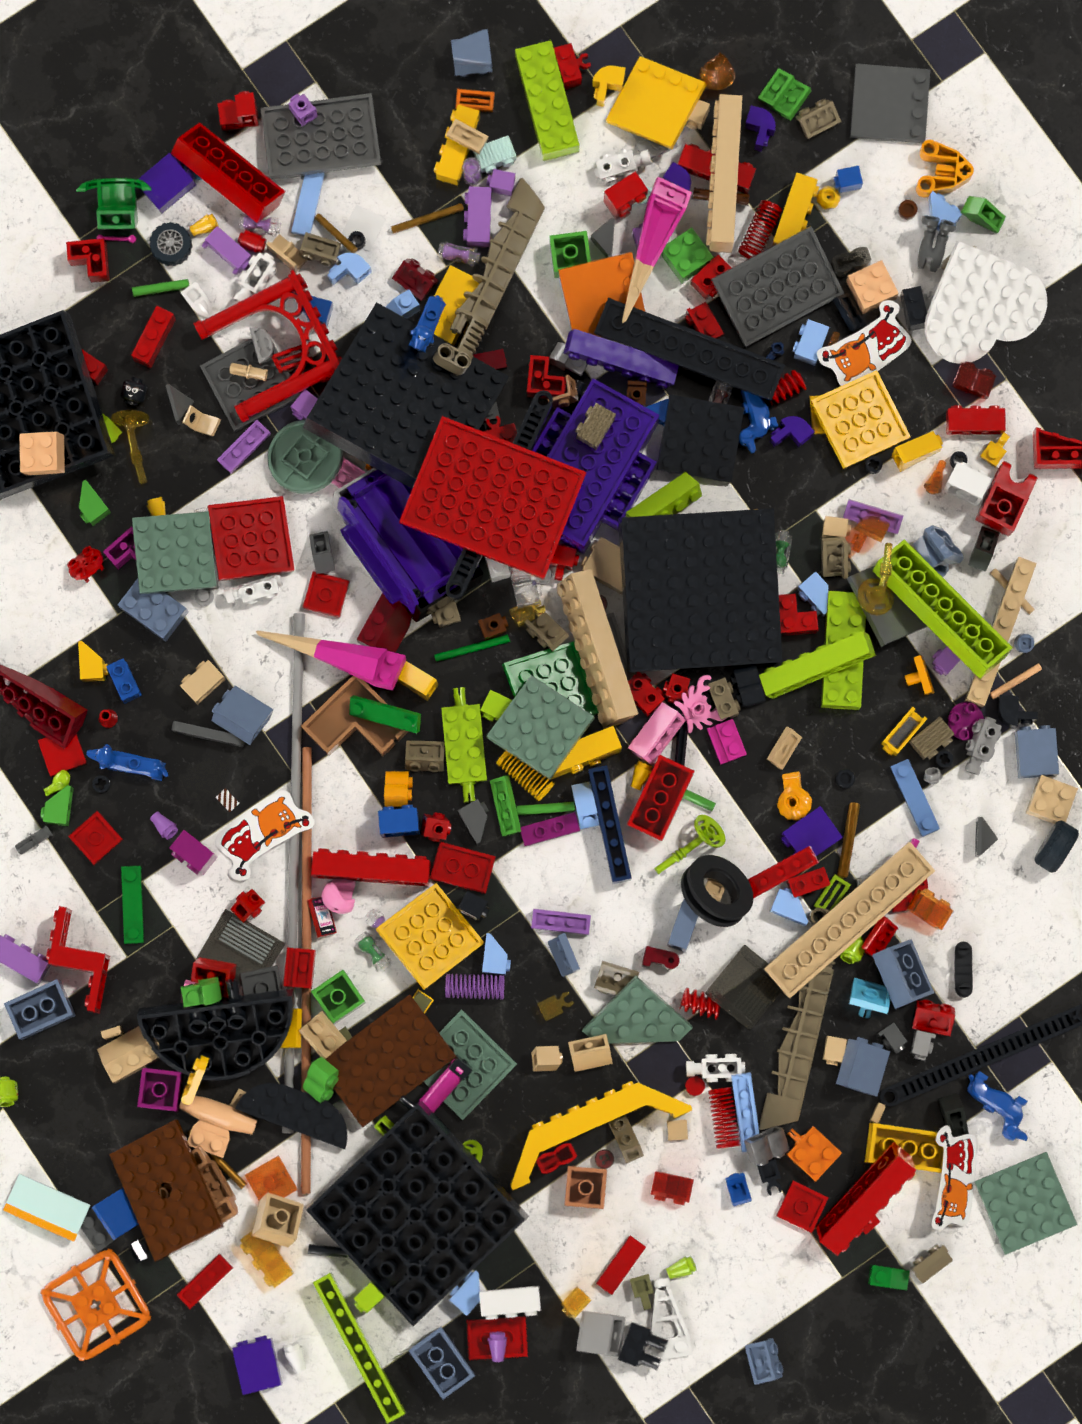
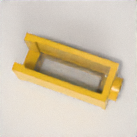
M914 707L908 711L881 743L884 746V751L889 755L894 754L896 756L927 720L925 716L922 718L914 712Z

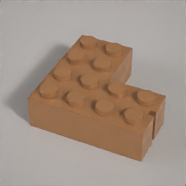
M352 676L301 725V728L328 756L356 730L382 756L396 745L395 739L399 742L409 732L349 715L350 697L353 695L387 704L365 681L355 676Z

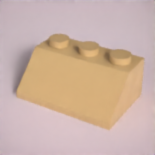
M139 1026L97 1049L112 1083H118L160 1059L143 1037Z

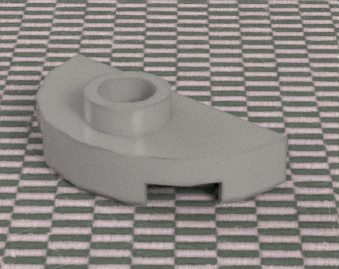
M252 327L249 329L258 362L261 365L271 357L274 349L273 341L265 330Z

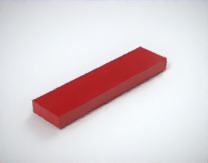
M811 846L749 878L748 881L753 891V898L818 864L819 861Z

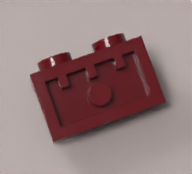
M413 258L403 260L392 279L406 290L410 289L411 293L422 301L433 285L437 284L439 280L435 278L436 275L432 271L424 270L420 267L421 264Z

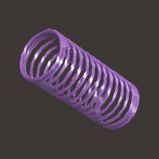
M447 973L445 997L450 998L452 991L453 999L455 994L459 998L461 991L462 999L464 998V992L466 999L468 995L472 999L474 990L475 999L477 998V993L479 999H481L482 993L483 999H485L487 991V998L489 1000L490 994L492 999H494L496 990V999L498 1000L500 992V1000H503L504 975H499L497 992V975L494 978V989L492 974L490 975L489 985L488 975H486L484 991L483 974L481 976V988L479 974L477 975L476 989L475 974H473L472 990L471 975H468L467 986L466 974H464L462 992V974H460L458 989V974H455V985L453 986V974H451L450 981V973Z

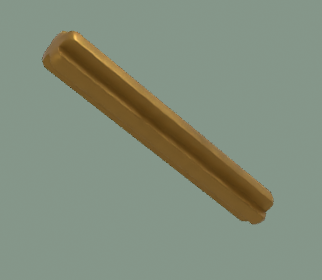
M855 802L849 804L837 874L841 878H847L860 809V804Z

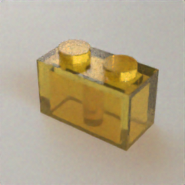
M577 1286L561 1304L564 1307L562 1311L569 1318L572 1316L576 1318L592 1299Z

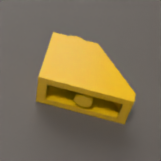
M78 641L81 681L106 680L105 675L109 674L106 667L108 664H105V661L83 641Z

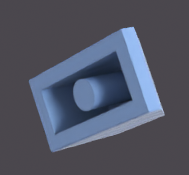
M410 289L395 297L386 306V308L406 319L420 311L419 303Z
M785 887L783 890L779 889L770 912L806 926L808 919L799 898L793 896L791 889Z
M486 933L482 973L506 975V971H510L511 960H508V955L490 933Z

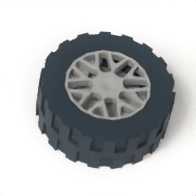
M163 223L161 226H157L155 231L153 230L150 237L149 245L154 258L161 264L176 266L177 264H182L191 254L192 242L190 235L178 223Z

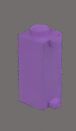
M218 226L205 238L202 247L204 249L210 247L234 268L232 272L234 275L241 273L243 270L246 271L250 267L251 255Z

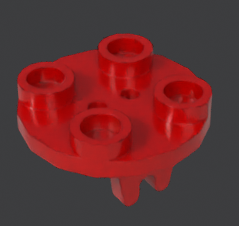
M91 546L85 547L82 553L71 559L67 564L70 576L75 580L84 579L86 583L90 581L88 577L93 575L98 569L101 571L105 569L101 565L103 563L102 553Z

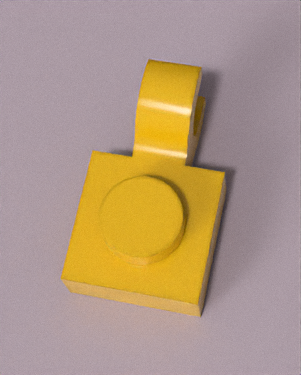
M1003 432L997 443L990 441L980 458L996 468L1007 452L1003 449V446L1010 436Z

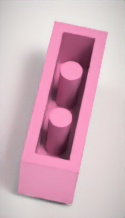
M662 702L648 722L644 724L638 735L632 740L628 748L635 756L652 766L686 720L678 711Z

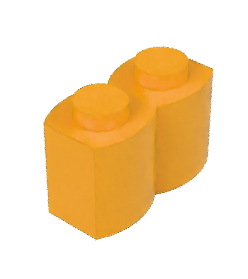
M386 771L384 788L385 807H401L408 805V801H412L413 777H409V771Z

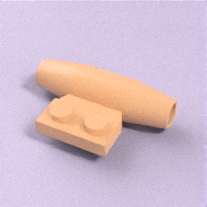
M195 1096L190 1105L183 1104L182 1101L179 1105V1109L199 1119L190 1132L187 1141L189 1146L194 1148L200 1146L205 1152L224 1158L230 1141L229 1131L253 1134L258 1121L245 1112L235 1109V1107L206 1097Z

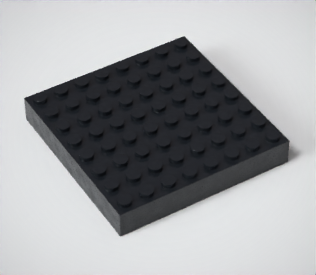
M376 302L306 418L303 428L413 489L441 417L444 416L480 430L509 376L473 357L471 365L462 375H456L438 366L433 360L434 353L441 344L450 343L434 335V343H429L425 352L416 350L409 346V343L413 336L410 332L417 325ZM440 352L443 357H447L445 353ZM457 361L460 366H464L462 362Z
M61 310L0 334V500L116 456L71 315ZM58 432L63 434L65 473L40 475L21 473L20 434Z
M774 508L618 518L628 672L783 662Z
M423 1101L417 1103L306 1210L412 1326L417 1324L529 1217Z

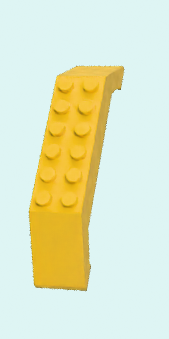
M632 1081L622 1085V1090L615 1092V1089L604 1093V1098L600 1100L597 1097L586 1101V1106L582 1108L579 1105L568 1109L569 1113L564 1116L559 1113L550 1117L551 1121L546 1124L541 1121L532 1125L533 1129L529 1131L511 1188L515 1190L531 1183L529 1177L540 1152L647 1105L672 1114L673 1119L693 1109L689 1104L640 1083L633 1084Z

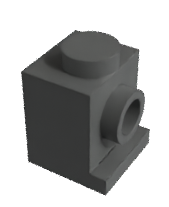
M894 1022L876 1034L878 1037L883 1036V1044L888 1050L891 1048L895 1054L906 1048L903 1044L907 1040Z

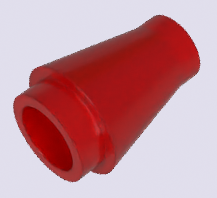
M105 709L100 712L99 722L103 727L111 728L116 725L118 716L114 710ZM106 714H109L108 719H104Z

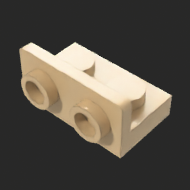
M323 1011L318 1013L299 1030L316 1053L324 1059L347 1041Z

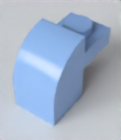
M344 253L337 257L340 265H334L329 270L328 279L334 285L346 274H349L359 284L372 273V270L368 263L358 254Z
M590 781L571 785L580 829L598 826L597 809Z

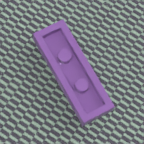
M256 420L217 461L232 474L271 433Z
M849 499L843 518L898 534L904 515Z
M533 909L531 929L589 935L591 915Z

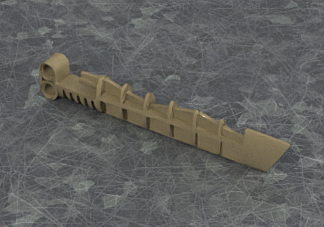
M523 178L519 179L506 206L514 214L507 223L498 222L502 229L493 239H490L488 257H481V261L486 264L484 275L473 274L472 276L479 283L478 287L473 293L464 292V297L467 300L455 311L456 317L450 328L453 331L452 333L460 335L465 323H468L458 347L455 348L450 344L444 343L438 347L433 355V360L438 366L456 375L464 374L471 365L473 354L476 353L475 348L479 346L478 342L482 340L481 336L485 334L483 330H487L545 209L538 196ZM440 352L445 353L447 357H443ZM457 361L462 362L464 366H460Z
M823 908L812 909L808 914L809 922L813 925L816 923L813 918L816 911L821 912L822 916H824L830 910ZM834 960L799 990V1008L789 1005L787 1007L798 1012L790 1028H782V1030L788 1032L780 1049H777V1052H779L778 1072L772 1071V1074L778 1075V1095L767 1093L759 1130L799 1120L834 973L832 965L836 964Z

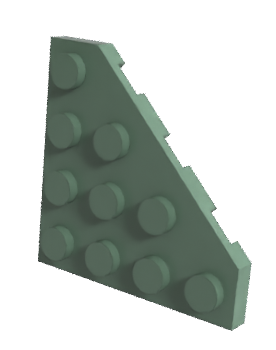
M635 976L582 1031L589 1038L606 1034L609 1044L680 1041L693 1027L648 985Z

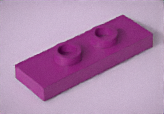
M574 812L521 827V836L526 847L579 832L580 828Z

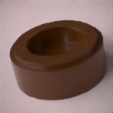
M912 200L901 202L898 208L900 217L905 220L914 218L918 210L917 205Z

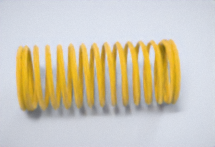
M505 751L497 760L496 764H498L499 767L503 766L502 770L506 769L505 772H509V775H512V778H515V781H518V784L522 783L521 786H525V790L528 789V793L531 792V796L535 795L534 798L540 801L554 786L553 781H551L541 791V793L538 794L540 790L543 788V786L549 781V779H547L543 783V785L538 790H536L539 784L546 778L544 776L539 781V783L532 788V786L542 776V774H540L535 779V781H533L529 785L532 779L539 773L536 772L525 783L528 777L535 770L533 769L522 780V778L531 769V767H529L519 777L521 772L528 766L526 764L515 775V773L524 764V762H522L512 772L514 767L521 760L518 759V761L510 769H508L517 758L514 757V759L507 766H505L507 762L513 757L512 754L510 755V753Z

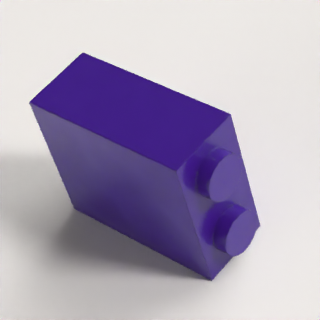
M170 153L139 178V180H143L151 186V191L143 192L162 214L196 186L193 181L195 176L189 169L185 171L181 167L183 163Z
M821 806L781 834L783 836L781 838L782 842L787 848L791 847L794 851L793 854L811 846L816 857L843 838Z
M267 1335L255 1338L256 1342L249 1344L247 1340L237 1342V1347L232 1348L243 1395L283 1384L272 1338L267 1339Z

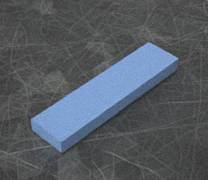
M325 172L304 176L291 231L293 234L302 236L305 235V232L311 234Z
M750 1072L731 1075L742 1152H747L744 1140L759 1134Z

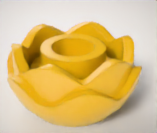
M826 186L819 190L816 199L823 209H832L838 206L840 194L836 188Z

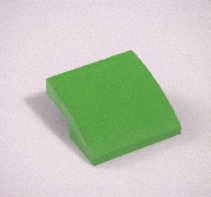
M778 68L759 95L758 100L791 121L811 93V88L795 80L793 75Z

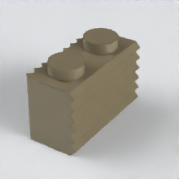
M598 403L594 407L590 406L585 414L587 419L584 423L580 422L575 431L578 433L576 439L595 450L599 447L616 418L615 413Z
M938 717L911 739L909 743L923 760L927 757L930 760L938 753L936 749L941 745L945 748L953 741L951 737L954 735V732L941 717Z

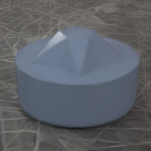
M1019 634L1014 640V646L1017 651L1028 653L1034 647V639L1029 634Z

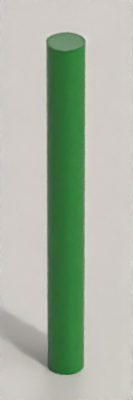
M508 635L434 654L436 662L504 644L510 642Z

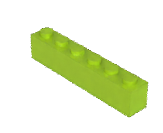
M858 630L852 632L845 639L838 638L834 640L833 644L819 646L812 653L800 654L799 658L793 661L786 660L779 667L767 668L759 677L765 695L774 699L876 656L869 634Z

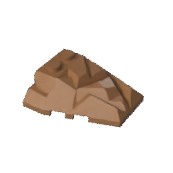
M198 1146L192 1150V1153L224 1224L238 1214V1208L235 1203L236 1196L217 1163L211 1160L208 1154ZM165 1183L163 1186H160L159 1193L163 1198L170 1197L172 1187L169 1183Z

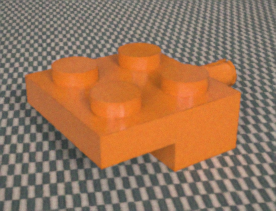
M814 1126L801 1136L793 1128L787 1133L795 1143L786 1156L815 1182L842 1154Z

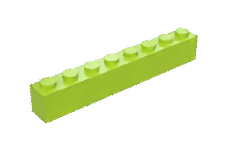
M332 1272L314 1281L313 1284L387 1424L401 1417L406 1411Z

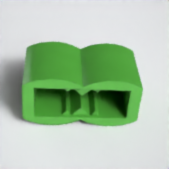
M323 1057L318 1058L309 1067L308 1076L303 1084V1090L319 1103L329 1100L334 1093L333 1087L339 1080V1070Z

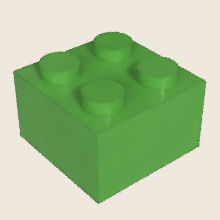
M692 227L666 244L661 253V256L681 284L695 276L714 258Z
M587 231L549 236L554 278H559L558 269L591 262Z
M341 970L311 991L334 1025L366 1003L344 970Z

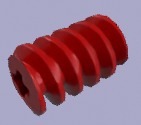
M795 370L791 371V376L785 373L784 379L781 377L772 400L779 403L780 396L786 400L787 393L793 397V390L798 394L800 393L799 387L806 391L807 388L800 373H797Z
M686 988L682 996L680 1009L684 1006V1010L687 1013L692 1008V1014L699 1010L700 1016L707 1012L708 1018L714 1013L715 1020H717L722 1001H720L719 995L712 999V993H709L705 998L704 991H701L699 996H697L696 989L690 994L689 988Z

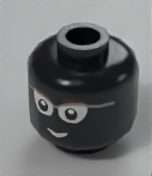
M132 377L131 380L124 381L120 394L121 398L124 399L123 402L138 406V403L144 402L147 386L142 383L143 379Z

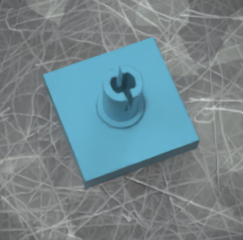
M854 978L849 1004L861 1007L858 1013L859 1016L863 1017L866 1010L865 1018H870L872 1010L885 1014L888 1013L890 996L886 986Z

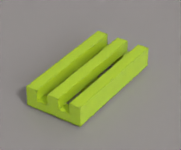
M834 874L830 880V885L824 889L813 907L826 909L841 885H845L830 908L831 910L841 901L851 884ZM835 880L839 881L824 905L820 906L819 904Z

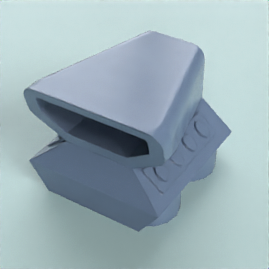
M487 29L461 39L451 40L455 76L465 77L469 74H486L492 71Z
M934 525L926 528L923 536L913 543L914 549L942 577L949 571V564L961 563L964 559L962 552L953 543L949 534L943 528Z

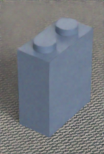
M235 685L231 691L227 690L224 693L221 703H216L212 710L214 714L211 721L251 745L270 720L274 709Z
M1050 725L1039 726V729L1032 730L1030 726L1020 727L1015 732L1018 778H1036L1041 775L1053 777L1059 775L1056 728H1050Z
M685 899L682 901L667 944L668 947L683 952L687 950L698 918Z
M857 1037V1040L848 1039L836 1084L864 1094L878 1096L890 1051L884 1050V1045L872 1042V1045L868 1044L869 1040Z

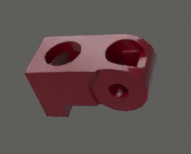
M646 946L641 966L649 968L651 963L663 965L668 970H672L679 965L680 959L674 952Z

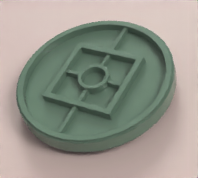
M306 419L292 422L283 427L273 438L268 450V466L274 479L286 490L299 494L317 492L328 486L338 475L343 462L342 449L303 428Z

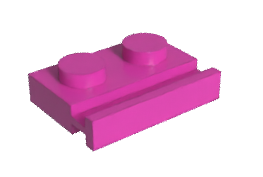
M733 719L707 728L720 765L747 755Z

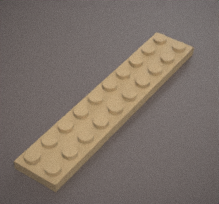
M908 842L769 963L764 970L786 996L791 998L933 874L935 870L913 844Z

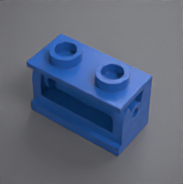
M124 658L106 666L124 704L142 696Z

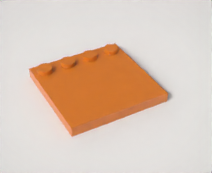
M632 252L558 269L572 330L577 329L598 336L594 332L608 298L626 304L634 267ZM640 293L634 308L645 311L642 294Z

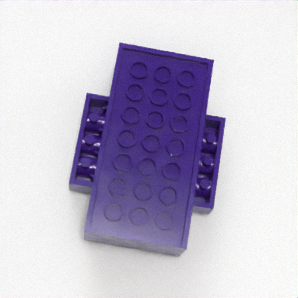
M595 379L591 380L572 415L558 407L556 408L532 449L536 453L586 472L560 538L561 543L571 548H576L583 555L602 522L619 531L618 518L627 517L626 512L635 505L657 465L656 461L642 453L659 423L660 415ZM596 403L616 414L615 420L597 450L576 439L578 433L575 432L579 423H584L587 419L585 414L590 406L594 407Z

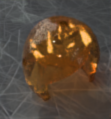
M721 52L700 69L701 81L705 82L706 87L711 90L725 89L736 78L732 65Z

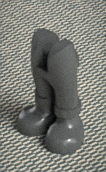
M926 215L921 220L922 224L927 227V230L924 232L919 248L918 268L924 269L927 258L933 259L930 271L936 273L944 257L948 234L956 230V224L949 220H941L935 247L932 248L940 218Z

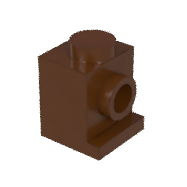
M628 381L627 397L644 407L646 405L647 382ZM639 393L640 397L635 398L633 394Z
M500 613L478 620L485 641L507 633L506 627H509L505 616L501 617ZM496 622L498 626L496 628H492L491 623Z

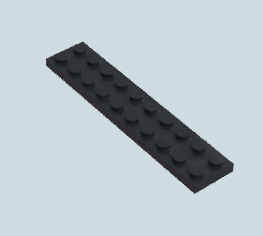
M608 298L594 334L644 351L669 363L772 401L785 364L634 307L626 322L622 323L625 304Z

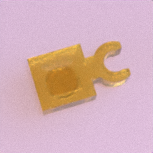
M538 598L533 600L530 605L524 602L509 609V612L517 626L520 627L526 624L524 622L526 619L532 621L535 619V614H543L546 610L544 605L540 606L541 600Z
M569 992L563 993L558 1000L554 995L538 1003L546 1021L562 1014L563 1010L561 1007H570L574 1004L573 1001L570 1003L564 1001L565 996H568Z

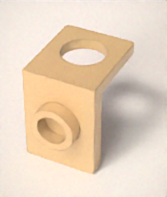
M189 406L183 419V423L192 430L209 436L215 435L221 421L217 417L201 413L193 406ZM195 413V419L190 423V415Z

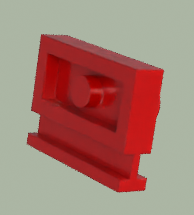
M287 947L283 986L312 989L316 950Z

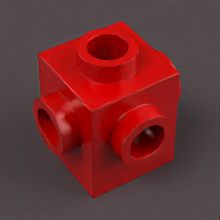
M672 673L670 682L666 681L663 688L668 702L674 704V701L683 703L682 693L684 692L688 696V686L691 679Z
M434 812L433 815L424 814L420 833L425 837H429V840L432 841L446 840L447 834L449 835L451 832V823H449L450 821L445 817V814Z
M253 889L247 893L243 891L236 897L237 901L230 910L244 923L251 917L255 919L262 912L261 907L265 904V901Z

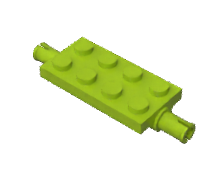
M460 687V696L458 688L453 689L455 705L441 709L449 785L460 784V786H463V802L469 803L468 795H470L471 802L476 800L474 785L476 782L487 781L480 704H466L465 687Z

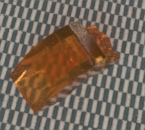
M876 516L861 518L854 525V530L858 531L859 534L855 533L851 540V544H853L852 550L859 553L867 536L882 542L890 523Z

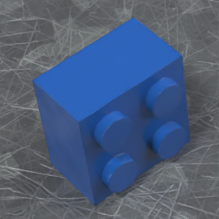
M413 805L401 806L402 809H394L393 806L382 807V811H378L381 837L420 835L417 808H414Z

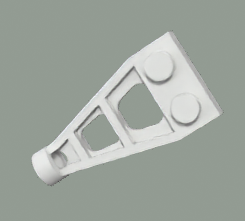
M669 1278L654 1279L655 1295L651 1332L653 1335L661 1337V1323L666 1320H672L677 1327L678 1334L675 1337L663 1338L668 1340L667 1345L660 1343V1345L666 1347L664 1352L651 1347L652 1356L662 1360L692 1355L689 1333L669 1287ZM660 1287H666L665 1290L659 1289ZM668 1300L673 1313L669 1316H660L659 1303Z

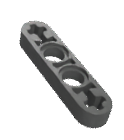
M173 721L171 731L237 747H244L245 744L243 740L231 733Z

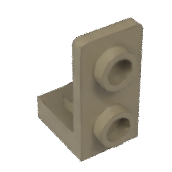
M626 1115L608 1122L626 1164L644 1156Z

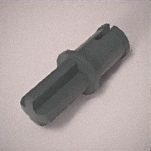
M46 825L34 834L30 833V836L16 844L15 848L19 854H23L34 846L38 847L39 843L53 836V834Z

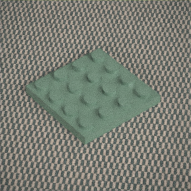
M209 511L132 518L139 594L217 587Z
M531 675L490 730L487 739L550 780L595 718L592 714Z
M1047 1152L974 1181L1005 1255L1078 1225Z

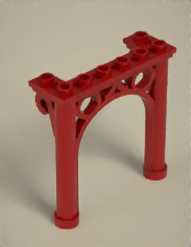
M294 270L290 271L291 274L287 278L203 321L199 320L194 323L199 336L204 340L254 313L272 311L289 319L300 335L302 357L297 370L285 381L235 405V410L242 423L320 381H329L342 360L341 356L337 357L335 351L338 349L333 339L329 340L327 336L329 330L326 324H321L319 320L321 314L318 308H313L310 302L313 298L309 290H306L308 288L306 281L300 273L296 274ZM290 298L296 299L298 303V309L293 313L285 311V302ZM278 299H281L280 307L268 305ZM303 307L310 319L309 322H303L299 318H294L301 315ZM315 329L321 343L311 341L307 344V341H310L311 331ZM314 346L319 347L322 352V357L318 361L308 358L309 350ZM307 362L313 366H316L302 373L305 369Z

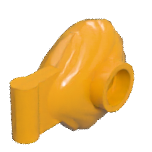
M798 771L782 775L784 791L777 803L780 814L788 820L795 821L805 817L812 807V798L807 791L802 789L801 775Z

